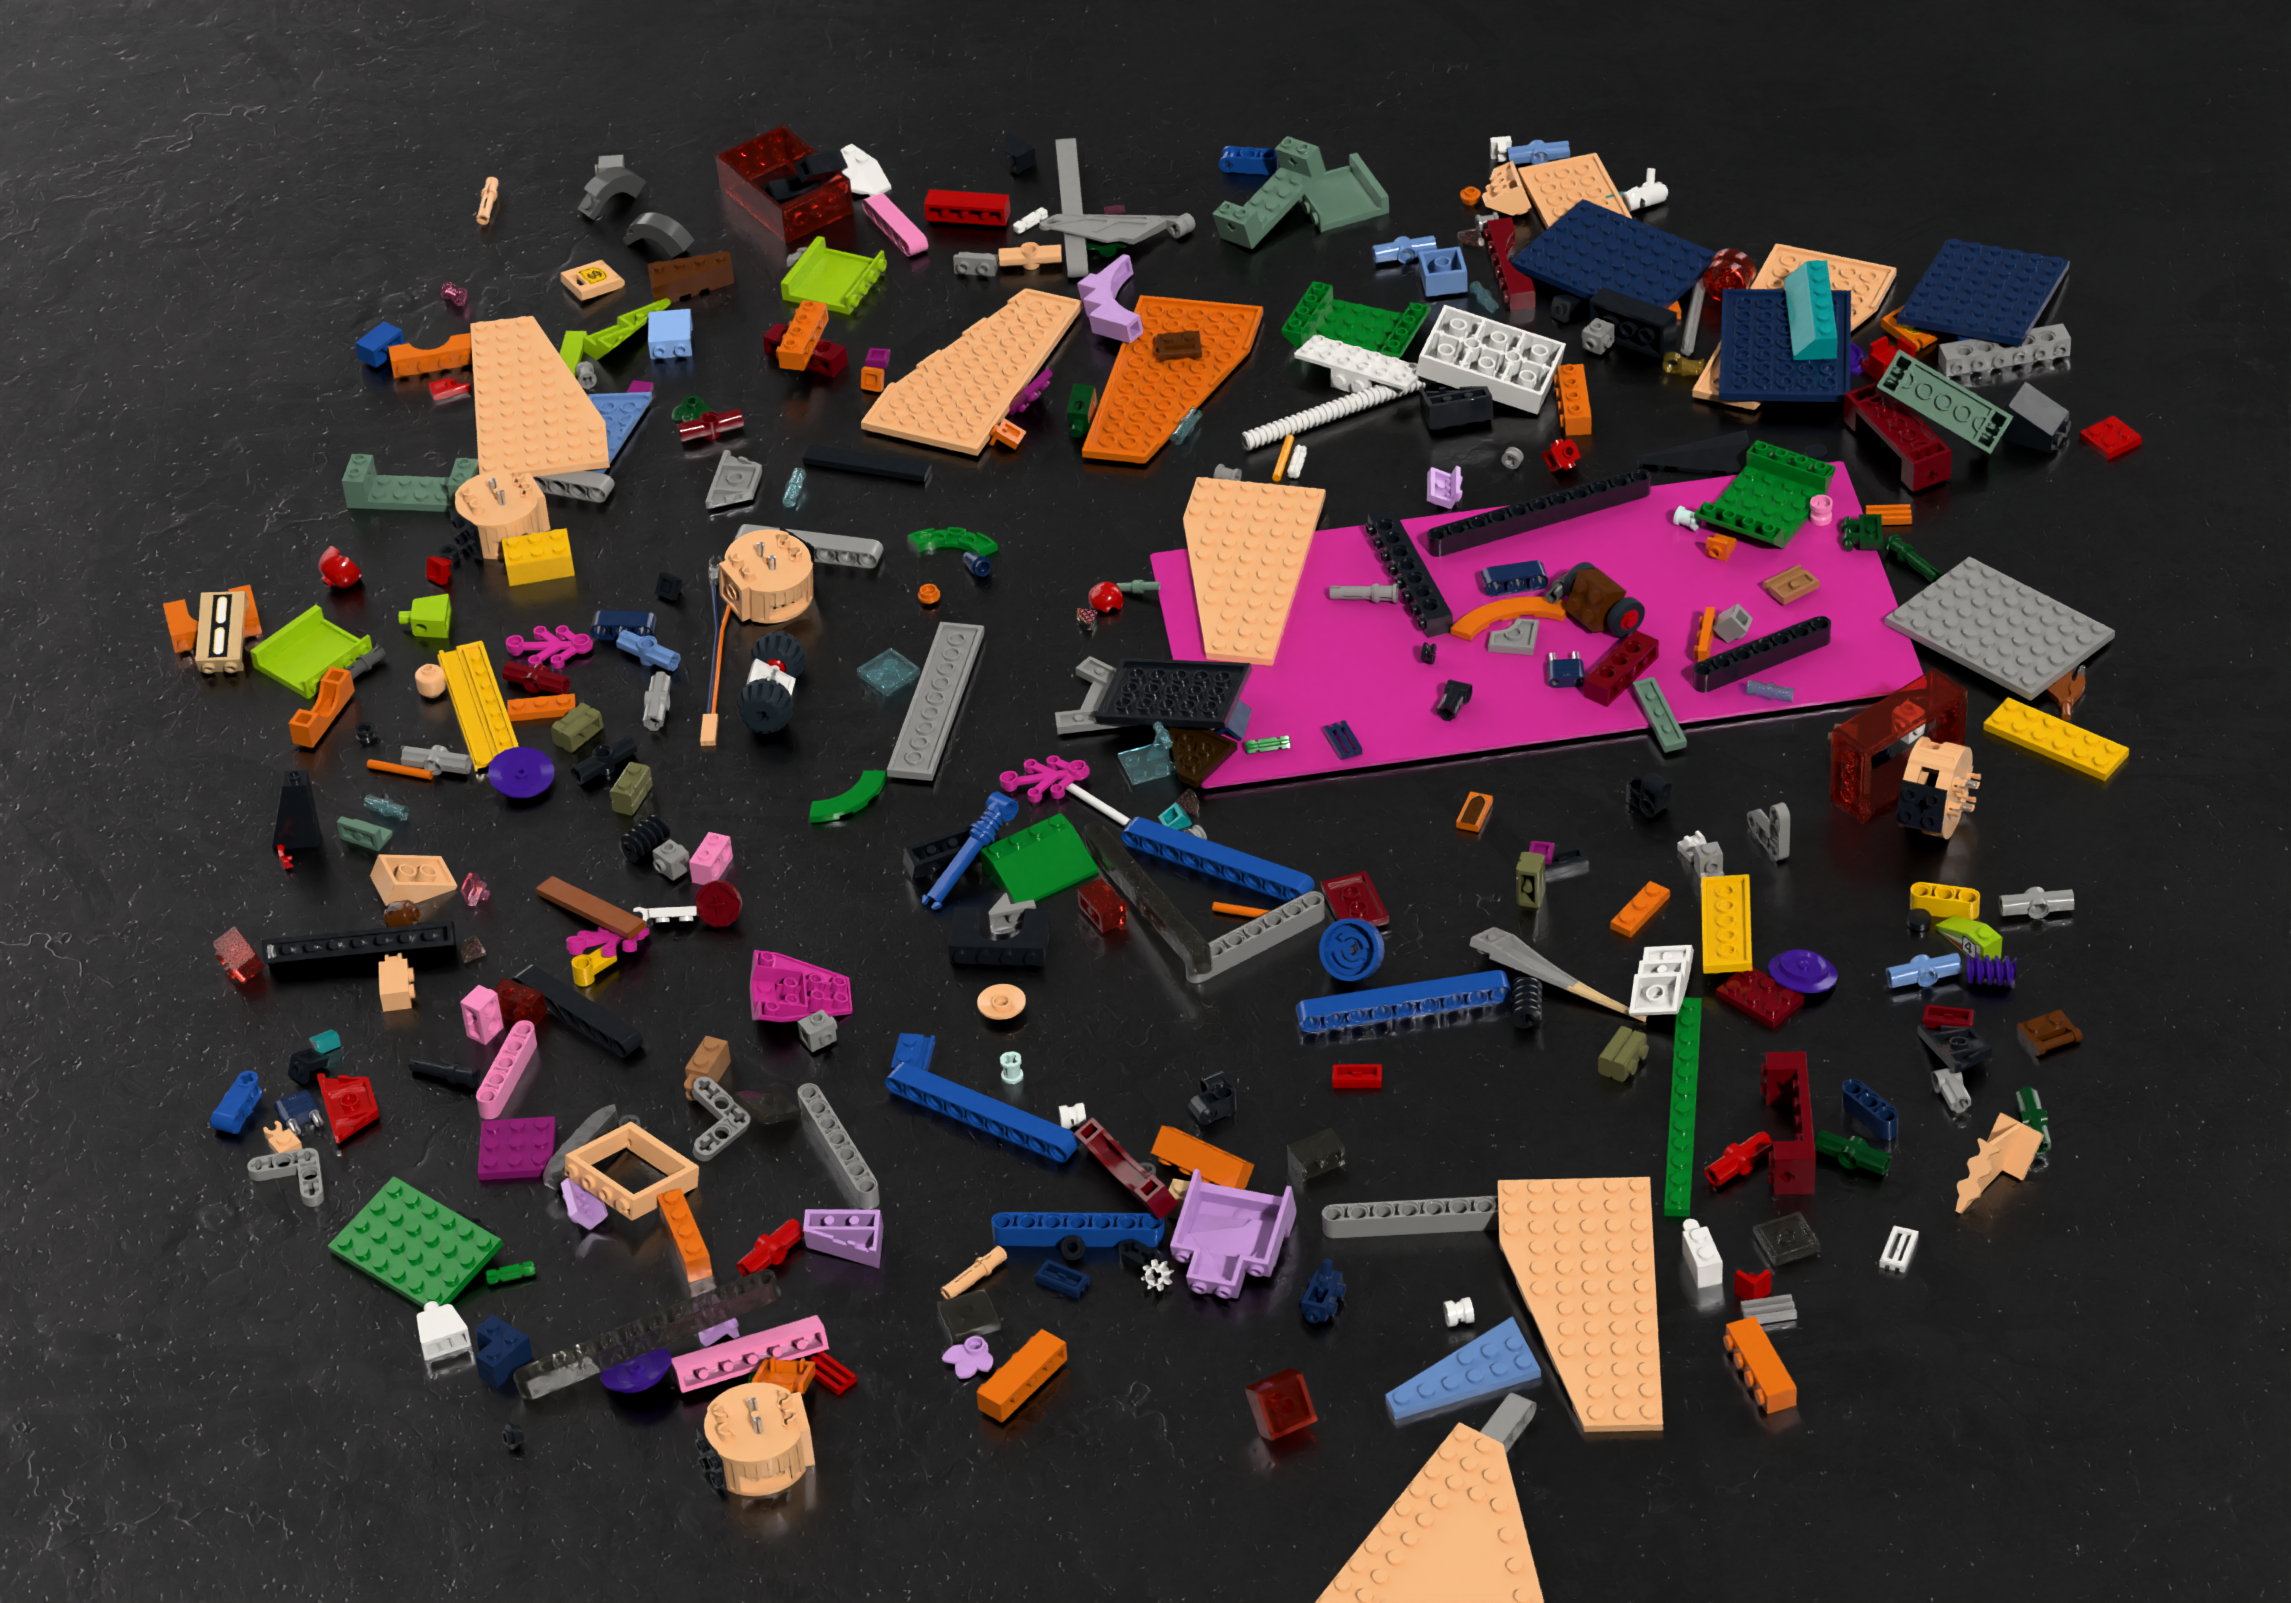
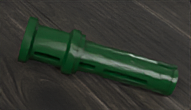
M1894 534L1887 539L1884 549L1889 553L1895 554L1900 562L1909 564L1931 583L1942 577V572L1915 552L1914 547L1903 542L1898 534Z

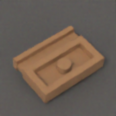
M1800 564L1764 581V589H1768L1770 594L1783 605L1820 588V581L1807 570H1803Z

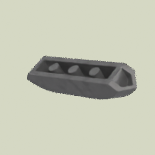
M615 1104L606 1106L593 1113L562 1144L561 1148L552 1156L545 1167L543 1174L544 1185L555 1191L562 1190L561 1183L568 1178L564 1175L565 1155L619 1128Z

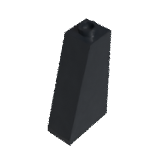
M308 770L284 771L272 848L273 850L278 849L277 845L283 844L285 849L319 847L321 830Z

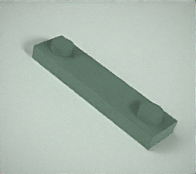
M1651 677L1632 682V689L1664 752L1687 747V740L1655 678Z

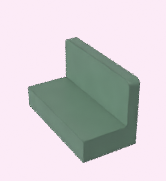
M341 816L337 821L340 839L379 851L393 836L392 830L358 819L352 820Z

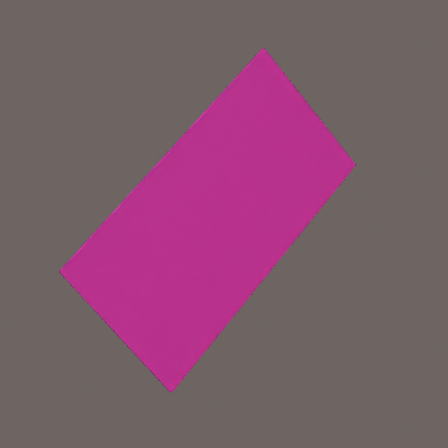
M1842 461L1827 463L1836 466L1826 495L1833 501L1831 510L1832 521L1828 525L1817 526L1811 523L1809 518L1784 549L1701 521L1696 531L1682 524H1674V514L1679 506L1696 512L1705 501L1714 504L1738 475L1651 486V492L1645 498L1441 557H1434L1428 553L1427 533L1431 528L1507 506L1400 520L1452 612L1453 625L1471 611L1492 602L1515 597H1546V593L1551 589V584L1559 579L1563 573L1567 575L1574 566L1582 562L1593 564L1626 590L1624 598L1633 597L1644 606V619L1637 628V631L1659 640V657L1635 681L1654 677L1678 724L1917 692L1927 689V682L1910 637L1885 625V617L1895 611L1898 605L1877 550H1860V544H1854L1852 551H1846L1842 545L1844 533L1841 530L1843 518L1850 516L1852 520H1859V514H1863L1847 469ZM1365 525L1314 532L1273 666L1251 664V674L1239 698L1252 710L1244 738L1239 741L1228 731L1221 735L1237 742L1238 750L1201 784V787L1206 789L1646 729L1652 728L1632 689V684L1608 707L1585 698L1584 686L1553 688L1549 685L1547 663L1549 662V654L1551 652L1554 660V652L1557 654V659H1572V652L1575 651L1576 657V651H1578L1580 659L1584 663L1586 677L1597 668L1600 662H1603L1610 656L1611 652L1617 649L1626 637H1619L1610 630L1592 632L1569 613L1563 622L1531 615H1520V619L1539 620L1534 655L1488 652L1491 631L1507 629L1515 623L1516 619L1502 622L1501 620L1495 621L1490 624V627L1477 634L1471 641L1451 635V632L1427 638L1425 632L1419 629L1416 616H1412L1409 604L1404 602L1401 589H1399L1398 603H1393V601H1379V603H1375L1372 600H1330L1331 585L1372 586L1375 583H1379V585H1393L1395 578L1389 575L1387 564L1382 562L1380 551L1375 549L1373 538L1367 535ZM1720 534L1737 539V545L1727 561L1706 556V539L1708 537ZM1188 549L1152 553L1150 560L1155 581H1159L1161 584L1160 590L1157 591L1172 659L1227 662L1206 659ZM1533 560L1543 563L1549 580L1545 588L1500 596H1489L1486 594L1480 576L1485 568ZM1800 564L1803 570H1807L1820 581V588L1783 605L1770 594L1768 589H1764V581ZM1565 595L1560 599L1568 601L1569 597ZM1738 603L1753 618L1747 633L1739 640L1735 639L1727 643L1714 631L1709 658L1817 616H1825L1831 620V642L1826 646L1710 692L1701 693L1693 687L1694 666L1698 663V659H1694V647L1699 645L1697 644V631L1702 630L1700 629V616H1704L1706 607H1715L1716 620L1720 613ZM1424 642L1428 643L1429 646L1432 644L1437 646L1436 654H1434L1436 658L1433 664H1430L1429 661L1421 662V651ZM1448 680L1472 684L1473 691L1470 702L1463 704L1456 719H1452L1450 722L1444 721L1437 715V707L1444 697L1445 686ZM1345 720L1360 743L1362 754L1341 760L1326 737L1324 726L1328 725L1331 728L1333 723L1341 725V721ZM1334 733V736L1341 745L1342 749L1345 753H1347V750L1342 745L1341 740L1339 739L1337 734ZM1289 735L1291 747L1289 749L1281 750L1280 747L1275 751L1260 753L1258 750L1256 751L1257 753L1247 754L1245 742L1247 740L1255 739L1256 742L1261 738L1276 736L1278 739L1280 738L1279 736Z

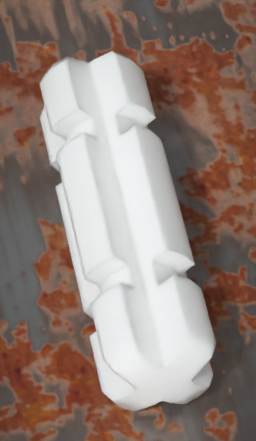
M1041 207L1022 218L1021 221L1015 222L1013 224L1014 232L1021 234L1040 221H1043L1048 217L1047 210Z
M1297 445L1295 447L1288 468V476L1290 478L1294 477L1296 479L1300 475L1304 458L1307 454V448L1304 445Z

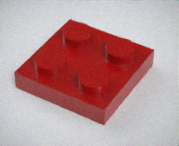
M2114 415L2080 431L2079 434L2080 440L2107 460L2142 444V436Z

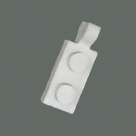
M697 906L649 909L636 907L633 909V912H641L643 914L642 919L645 920V923L650 918H655L656 923L670 922L671 917H679V921H693V916H699Z

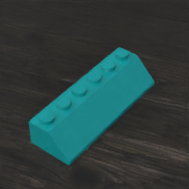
M1827 260L1806 261L1784 279L1793 360L1837 359V331Z

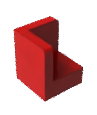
M1768 1269L1758 1276L1752 1272L1747 1275L1741 1270L1735 1273V1293L1743 1299H1760L1771 1292V1271Z

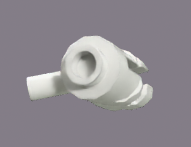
M1647 168L1646 182L1642 184V187L1638 188L1636 186L1627 192L1621 193L1620 197L1628 212L1666 200L1668 189L1661 182L1654 183V168Z

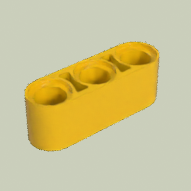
M1926 882L1914 883L1910 888L1911 910L1921 908L1927 910L1931 916L1945 918L1955 915L1974 920L1979 916L1980 894L1975 889Z

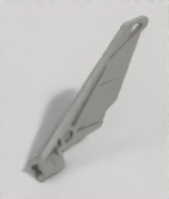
M1188 213L1180 216L1055 214L1040 222L1039 227L1041 230L1053 229L1105 243L1122 241L1128 244H1135L1164 229H1167L1174 238H1179L1194 230L1196 225L1194 218Z

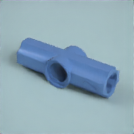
M1534 140L1529 145L1507 147L1508 162L1513 160L1515 165L1528 163L1537 165L1547 163L1548 161L1570 158L1568 141L1544 143L1542 140Z
M1434 235L1416 239L1401 236L1392 243L1374 245L1372 247V255L1375 264L1399 260L1401 263H1409L1415 257H1419L1418 252L1436 250L1437 246Z
M623 630L616 641L618 648L638 656L640 662L646 666L655 664L666 670L674 671L678 668L681 660L679 653L659 645L657 639L653 636L641 637L630 631Z
M1958 953L1931 959L1925 954L1918 955L1908 964L1886 968V977L1890 988L1913 983L1928 987L1933 985L1938 978L1962 973L1961 959Z

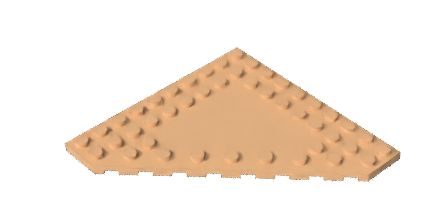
M1459 1422L1315 1603H1544L1504 1445Z

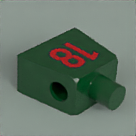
M1073 385L1067 409L1069 433L1073 437L1078 438L1082 434L1088 435L1098 409L1096 390L1093 385Z

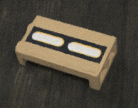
M245 591L201 593L195 660L199 672L207 674L214 672L234 673L244 670L242 650L245 612L249 610V600Z

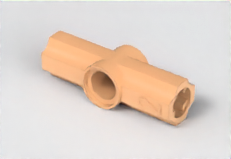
M1027 242L1021 247L999 249L1000 267L1023 266L1025 269L1033 270L1038 268L1040 264L1062 263L1061 245L1039 246L1037 243Z

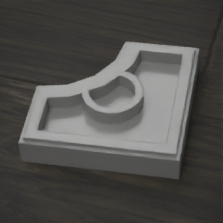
M1517 618L1515 623L1509 628L1501 631H1491L1488 652L1534 655L1539 620Z

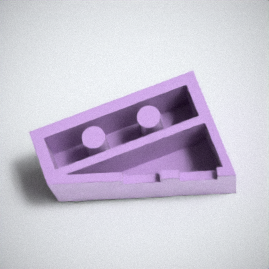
M805 1209L803 1232L808 1248L880 1268L884 1227L880 1210Z

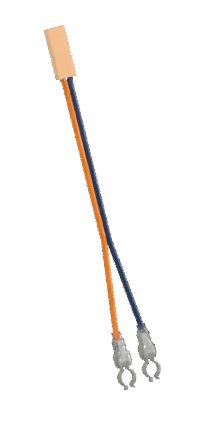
M719 555V556H718L719 562H722V558H720V555ZM714 556L709 560L710 568L708 574L710 577V587L712 588L715 638L707 714H703L701 746L716 745L718 728L716 705L723 637L731 610L727 604L722 625L719 629L716 587L719 583V564H711L715 562Z

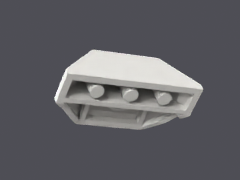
M853 144L841 149L848 168L832 178L831 181L846 191L870 194V196L885 193L891 189V185L877 160Z

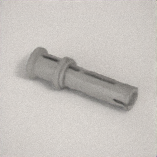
M1375 583L1372 586H1330V600H1372L1375 603H1379V601L1398 603V583L1393 585H1379V583Z

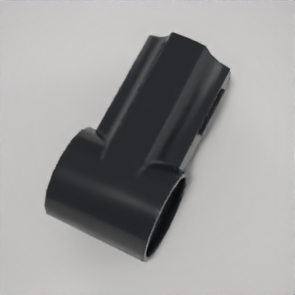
M1448 680L1445 686L1444 697L1437 707V715L1444 721L1450 722L1452 719H1456L1463 704L1470 702L1473 691L1472 684Z

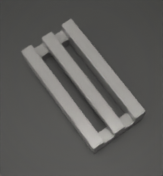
M1791 1294L1741 1301L1740 1308L1744 1319L1755 1316L1759 1324L1797 1319V1311Z

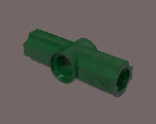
M2022 1087L2020 1091L2016 1092L2015 1097L2019 1110V1122L2044 1134L2035 1154L2043 1155L2051 1149L2047 1113L2045 1108L2041 1107L2037 1090H2033L2031 1087Z
M1821 1130L1814 1143L1816 1151L1838 1158L1839 1163L1848 1169H1855L1859 1166L1875 1173L1886 1175L1892 1162V1155L1868 1147L1866 1141L1858 1136H1851L1849 1139Z

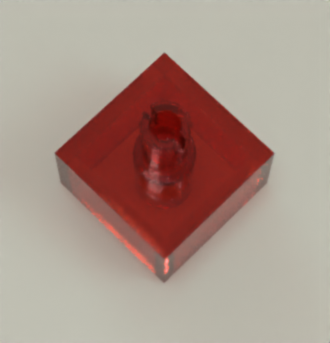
M1288 1368L1245 1387L1260 1436L1272 1441L1318 1421L1302 1372Z

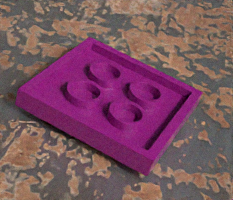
M555 1116L482 1121L478 1162L479 1180L542 1177L547 1163L554 1155Z

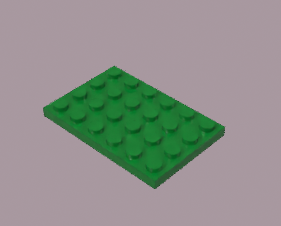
M393 1176L328 1245V1248L333 1254L424 1308L425 1304L431 1301L437 1302L439 1307L449 1304L500 1250L503 1242L500 1238Z

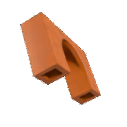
M250 585L228 589L229 592L245 591L248 597L249 610L245 612L244 637L262 634ZM185 599L163 604L174 652L178 653L196 649L199 621L194 620L188 614Z

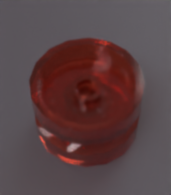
M1731 248L1722 249L1715 254L1703 275L1704 288L1712 298L1723 302V289L1749 288L1756 276L1755 265L1747 254Z

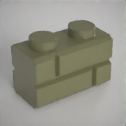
M582 702L575 709H571L560 721L554 722L551 727L554 744L561 748L563 747L570 753L574 752L603 729L602 715L600 711L590 708V706Z
M634 762L627 765L610 791L613 811L631 816L634 815L647 792L653 786L652 778L650 777V767Z
M1524 851L1521 853L1516 867L1517 904L1538 908L1545 893V855Z
M1621 1026L1598 1057V1072L1601 1075L1612 1076L1613 1079L1624 1082L1629 1074L1633 1075L1636 1072L1639 1060L1646 1058L1649 1051L1647 1036L1644 1033L1636 1030L1633 1032L1632 1029Z

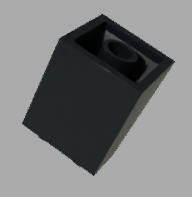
M2021 380L2004 404V411L2012 415L2013 418L2002 435L2003 440L2052 453L2054 448L2060 445L2063 435L2067 434L2070 430L2069 411L2025 381Z

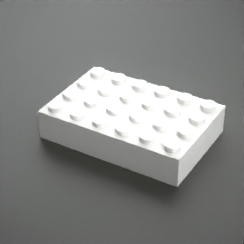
M1444 305L1419 356L1416 375L1457 389L1467 386H1487L1492 395V400L1538 414L1554 380V375L1557 374L1558 366L1562 363L1566 344Z

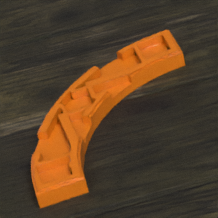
M1515 597L1492 602L1471 611L1458 620L1450 628L1451 635L1471 641L1481 631L1490 627L1491 623L1498 620L1502 622L1520 618V615H1531L1563 622L1569 614L1565 610L1568 601L1560 599L1557 603L1553 604V601L1549 603L1546 597Z

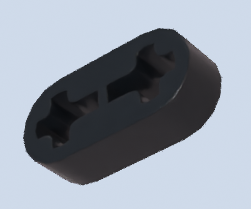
M1126 1239L1118 1245L1120 1260L1144 1274L1146 1271L1143 1269V1266L1149 1265L1152 1267L1151 1260L1157 1259L1158 1264H1161L1159 1252L1137 1240Z

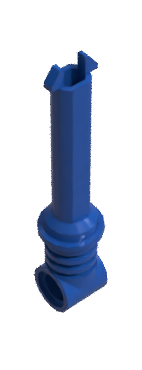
M999 791L989 796L986 802V811L983 812V816H980V821L977 820L976 823L970 825L971 830L969 831L970 837L933 885L927 896L925 894L922 896V903L924 905L929 900L935 902L931 907L933 910L942 907L941 902L981 848L989 845V843H994L995 832H998L999 828L1003 826L1002 823L1009 822L1016 816L1019 809L1017 801Z

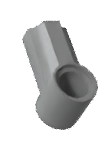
M1950 1068L1932 1072L1933 1086L1937 1093L1943 1094L1951 1110L1960 1113L1971 1106V1098L1963 1085L1961 1072L1954 1073Z

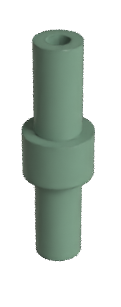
M1133 580V582L1117 583L1121 592L1133 591V593H1144V591L1160 590L1161 588L1159 581L1144 582V580Z

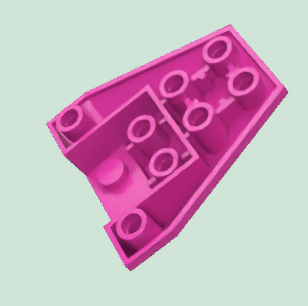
M754 950L750 978L752 1020L773 1023L797 1021L822 1009L829 1017L852 1014L849 977L780 953Z

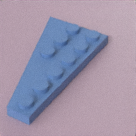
M652 392L588 394L589 399L606 423L609 465L653 399ZM607 468L586 471L604 474Z
M1512 1316L1387 1393L1386 1403L1396 1420L1541 1377V1369Z

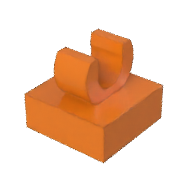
M864 366L861 372V389L876 392L883 391L885 370Z

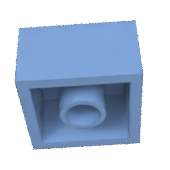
M1460 247L1418 252L1419 273L1426 297L1468 291L1467 269Z

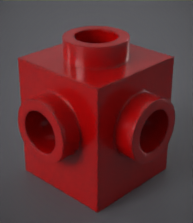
M1561 438L1550 444L1551 449L1541 454L1551 473L1561 468L1566 471L1575 466V460L1581 458L1578 447L1571 438L1562 441Z

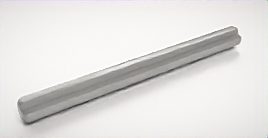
M1707 275L1703 276L1693 285L1681 346V353L1686 356H1690L1694 351Z

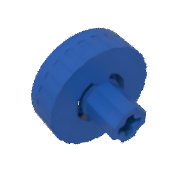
M1359 918L1341 919L1331 924L1323 933L1319 945V954L1323 966L1332 976L1343 981H1358L1370 977L1381 966L1385 952L1384 941L1378 929L1370 922Z

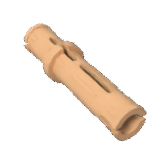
M495 177L486 179L485 188L481 192L482 200L476 218L477 222L482 225L489 223L493 202L497 199L496 190L499 181Z
M996 1246L984 1257L977 1258L970 1268L940 1289L943 1297L951 1302L983 1276L990 1275L997 1265L1007 1259L1004 1249Z

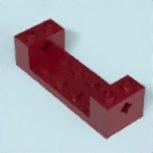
M1879 381L1845 393L1844 422L1854 432L1871 427L1902 459L1901 480L1912 492L1951 478L1952 450L1909 407L1897 400L1893 403L1877 394L1875 389Z
M1806 1051L1766 1052V1062L1761 1063V1077H1765V1080L1760 1081L1761 1095H1766V1105L1792 1104V1112H1797V1115L1793 1116L1794 1130H1799V1133H1795V1141H1773V1152H1768L1769 1167H1773V1169H1768V1184H1773L1774 1195L1814 1194L1816 1158Z

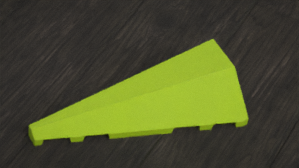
M665 298L617 317L616 325L584 337V352L598 360L649 321V312L663 311L671 305V300Z

